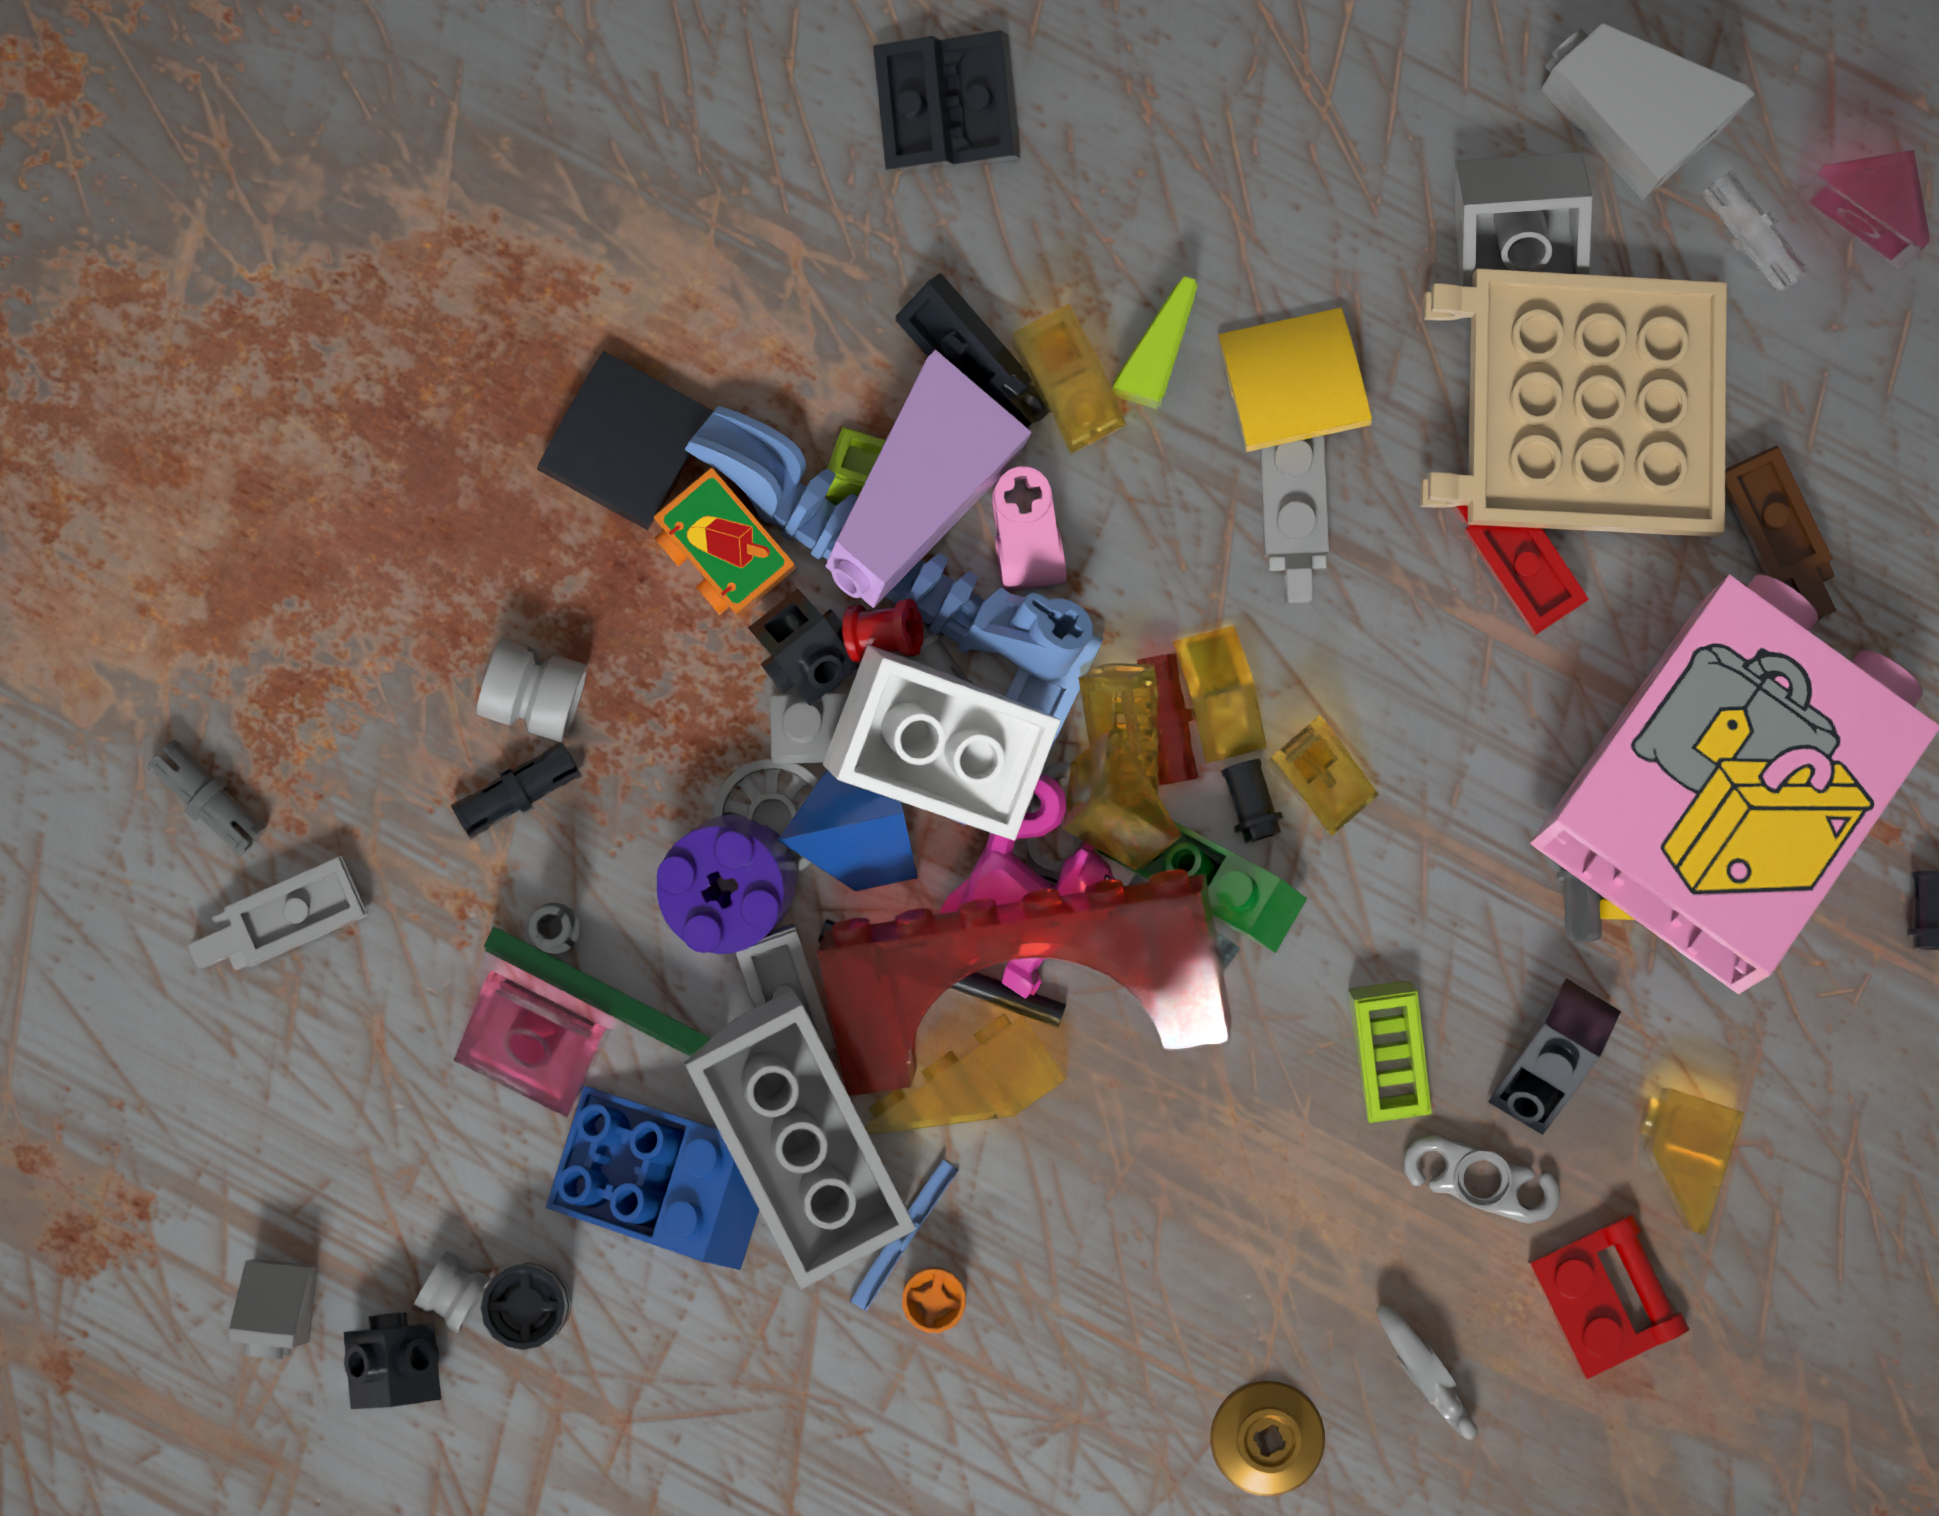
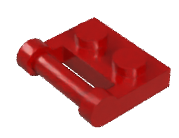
M1634 1213L1612 1221L1528 1262L1585 1379L1596 1376L1655 1346L1669 1342L1690 1330L1682 1312H1674L1637 1236L1642 1229ZM1613 1245L1652 1323L1636 1332L1597 1252Z

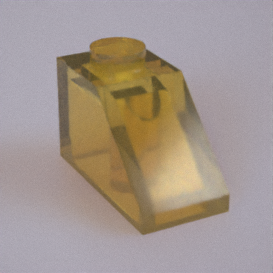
M1662 1088L1659 1099L1651 1096L1648 1098L1640 1119L1638 1133L1647 1135L1643 1150L1684 1230L1706 1235L1744 1112L1672 1088Z

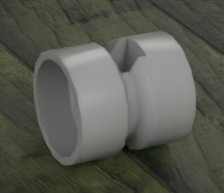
M502 637L489 663L479 695L476 715L507 725H511L517 719L522 718L525 719L528 732L563 743L570 730L581 699L588 665L556 654L541 662L539 661L537 649Z

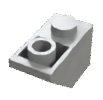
M262 1259L245 1261L229 1326L227 1342L243 1343V1355L269 1359H283V1355H291V1349L308 1343L318 1265Z

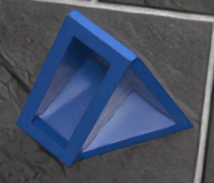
M828 770L825 771L778 838V841L855 892L918 878L901 801L840 781Z

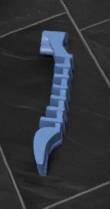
M718 406L692 437L685 450L734 481L750 499L758 517L766 523L771 522L782 529L781 535L789 541L795 538L812 549L810 554L818 560L822 557L829 559L858 496L853 493L838 505L825 499L836 475L828 468L810 480L806 487L800 483L806 470L805 458L793 441L760 421L740 412ZM941 553L935 555L927 563L920 560L885 596L895 603L904 599L915 601L922 620L930 625L928 630L936 635L942 632L959 643L958 650L964 654H967L969 650L1002 654L1031 676L1043 681H1055L1064 677L1091 639L1093 633V625L1089 615L1081 606L1071 600L1063 598L1048 600L1036 593L1022 597L1010 594L1002 587L995 591L987 600H983L972 593L978 579L972 572H967L956 582L942 573L948 558Z

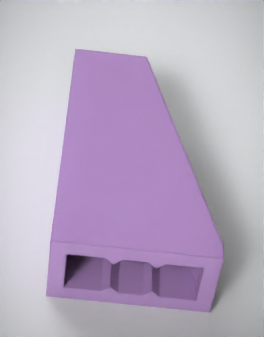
M934 350L926 359L825 565L832 572V577L836 584L846 594L854 598L861 597L872 608L897 585L1019 459L1032 433L937 350Z

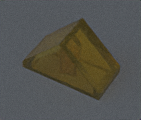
M1232 625L1173 641L1172 644L1205 765L1266 749L1267 744L1255 683L1235 626Z
M1320 715L1266 762L1331 837L1379 796L1329 724Z
M1117 727L1109 729L1071 762L1066 798L1067 810L1064 814L1062 829L1134 870L1144 868L1182 836Z

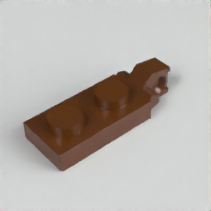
M1778 445L1726 468L1725 493L1765 576L1777 579L1801 594L1816 610L1818 621L1836 612V608L1823 582L1835 577L1829 563L1833 558Z

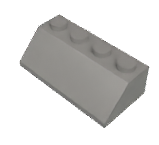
M793 990L737 1017L684 1062L800 1289L823 1279L916 1230L805 1009Z

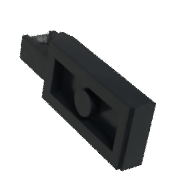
M942 273L930 279L895 316L897 318L896 322L927 357L934 350H937L1028 430L1033 429L1051 411L1037 389L1030 385L1032 380L1027 371L1023 370L1024 367Z

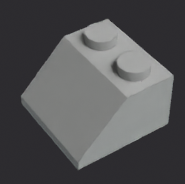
M1582 152L1455 161L1454 219L1460 286H1472V274L1476 269L1589 275L1592 193Z

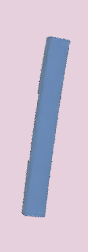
M944 1159L907 1211L916 1230L884 1246L850 1300V1303L852 1302L864 1311L868 1310L905 1249L959 1171L957 1168Z

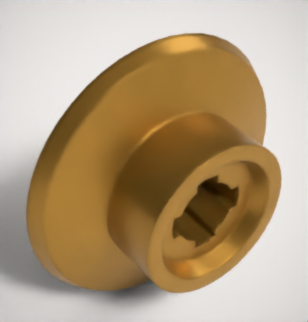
M1277 1381L1254 1382L1234 1391L1220 1405L1211 1426V1451L1220 1472L1237 1488L1257 1496H1279L1302 1486L1317 1470L1325 1448L1324 1425L1316 1406L1300 1390ZM1269 1425H1275L1280 1438L1283 1440L1281 1448L1277 1447L1275 1450L1269 1451L1268 1454H1262L1257 1441L1254 1439V1435L1256 1432L1269 1428Z

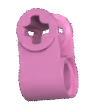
M1018 466L1010 469L999 478L992 492V506L997 534L995 536V546L1001 586L1007 592L1066 584L1064 551L1060 530L1056 525L1050 484L1040 471L1032 467ZM1016 480H1023L1026 490H1037L1039 499L1031 502L1027 514L1019 513V508L1015 503L1006 504L1004 495L1012 492Z

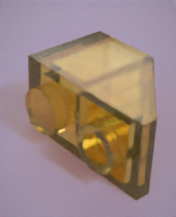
M1070 304L1012 333V345L1046 406L1048 414L1070 455L1127 426L1102 365Z

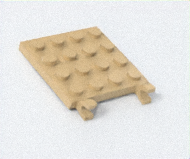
M1476 269L1472 274L1471 287L1434 283L1431 286V292L1424 294L1423 320L1446 321L1471 318L1468 475H1457L1453 473L1430 472L1428 479H1423L1420 483V507L1445 508L1467 505L1469 525L1719 537L1725 533L1727 283Z

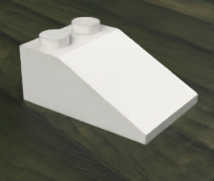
M867 645L822 765L840 781L1015 841L1061 720L927 665Z

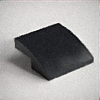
M999 30L942 40L935 36L873 45L886 171L927 170L1021 159L1007 33Z
M603 351L558 426L538 464L537 470L638 526L649 530L655 520L653 517L661 511L678 483L683 467L691 456L685 450L686 446L714 411Z

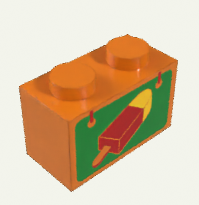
M712 467L653 517L658 526L663 530L654 537V540L677 567L681 566L686 560L694 566L704 578L695 586L696 589L719 615L729 608L738 619L742 618L797 571L793 561Z

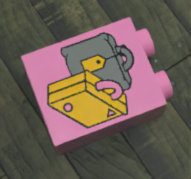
M1729 574L1694 609L1530 844L1727 987L1740 994L1771 975L1939 731V725L1915 708V705L1923 695V690L1917 680L1900 665L1881 654L1868 650L1859 651L1854 659L1849 661L1810 633L1818 621V614L1814 607L1793 588L1765 575L1754 576L1746 587Z

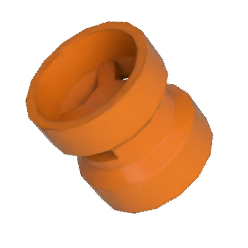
M927 1267L917 1271L908 1279L902 1293V1308L906 1318L915 1328L926 1333H941L951 1329L960 1321L966 1307V1292L961 1280L952 1271L943 1267Z

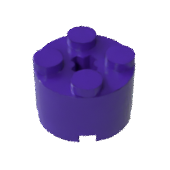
M723 815L700 824L677 841L668 851L657 869V899L666 923L689 948L700 953L729 954L739 952L761 941L782 922L794 898L798 872L790 848L778 841L780 837L778 832L767 825L763 826L743 816ZM720 877L724 880L734 877L738 888L733 893L729 890L722 891L717 880Z

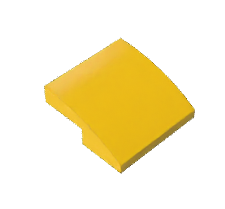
M1342 307L1218 334L1231 397H1234L1246 452L1371 425L1372 417Z

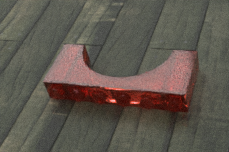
M1169 870L1157 873L1149 878V882L1124 886L1122 880H1103L1090 884L1085 888V892L1060 896V892L1056 889H1043L1024 895L1021 898V902L997 905L994 899H977L960 905L958 911L933 915L931 909L918 908L898 914L894 918L895 921L870 924L867 918H852L834 924L831 927L832 930L825 932L817 953L848 1096L910 1088L918 1067L916 1055L918 1026L931 1005L946 990L966 976L983 968L1017 959L1048 958L1064 960L1089 967L1112 978L1132 993L1148 1011L1161 1036L1164 1050L1229 1041L1232 1016L1205 874L1188 876V872L1185 870Z

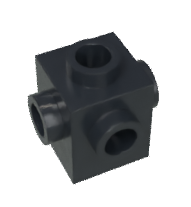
M796 589L748 627L769 656L760 663L767 675L783 694L794 687L809 706L826 693L837 688L842 680L859 668V664L852 661L846 651L842 633V621L832 609L821 614L799 589Z
M407 1312L368 1316L369 1328L343 1332L345 1345L344 1368L348 1377L351 1409L390 1408L441 1400L438 1369L439 1351L436 1344L434 1322L408 1324Z

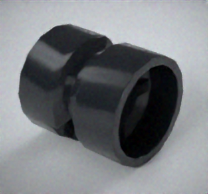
M527 1262L506 1268L492 1278L483 1293L481 1313L483 1323L494 1339L506 1347L525 1350L539 1347L561 1332L569 1320L572 1301L569 1287L558 1272L544 1264Z

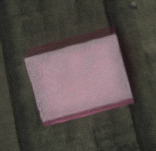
M1914 150L1824 165L1797 195V198L1898 269H1901L1919 254L1930 240Z
M491 970L484 982L453 1061L568 1118L613 1029L500 972Z

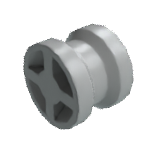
M445 1252L422 1287L413 1307L423 1313L436 1312L444 1317L446 1327L458 1333L476 1307L491 1278L482 1272L469 1273L460 1267L457 1257L449 1252Z

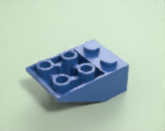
M588 1086L583 1087L545 1208L701 1262L741 1270L760 1209L718 1128Z

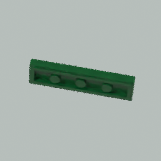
M493 926L483 946L486 948V952L689 1057L712 1039L500 928Z

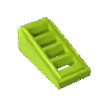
M1184 276L1175 285L1114 379L1111 395L1157 409L1158 406L1161 407L1196 296L1198 284H1196L1195 279Z
M1397 981L1349 989L1351 1019L1368 1123L1432 1114L1417 989L1411 981ZM1401 1007V1015L1370 1019L1369 1011ZM1405 1031V1041L1373 1045L1372 1036ZM1409 1058L1410 1067L1376 1071L1375 1062ZM1411 1082L1413 1084L1414 1093L1379 1098L1378 1087Z

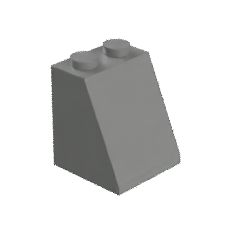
M1604 23L1589 36L1579 28L1552 53L1554 57L1545 66L1549 70L1550 75L1541 89L1642 201L1731 123L1755 95L1746 84Z

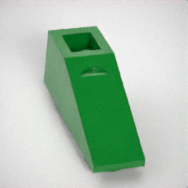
M1128 797L1097 850L1101 855L1275 954L1307 900L1304 895L1280 877L1131 797Z

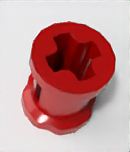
M912 599L899 600L896 606L892 608L866 610L862 605H853L847 607L844 612L842 622L844 645L850 659L855 663L862 661L867 645L887 652L900 651L905 657L919 655L924 641L922 616L916 602Z

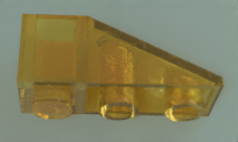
M1004 1013L973 1035L980 1046L959 1060L951 1050L922 1070L921 1073L928 1083L906 1097L901 1088L898 1087L868 1108L875 1120L864 1128L869 1135L1014 1117L1063 1083L1067 1078L1025 1018L1022 1016L1011 1023Z

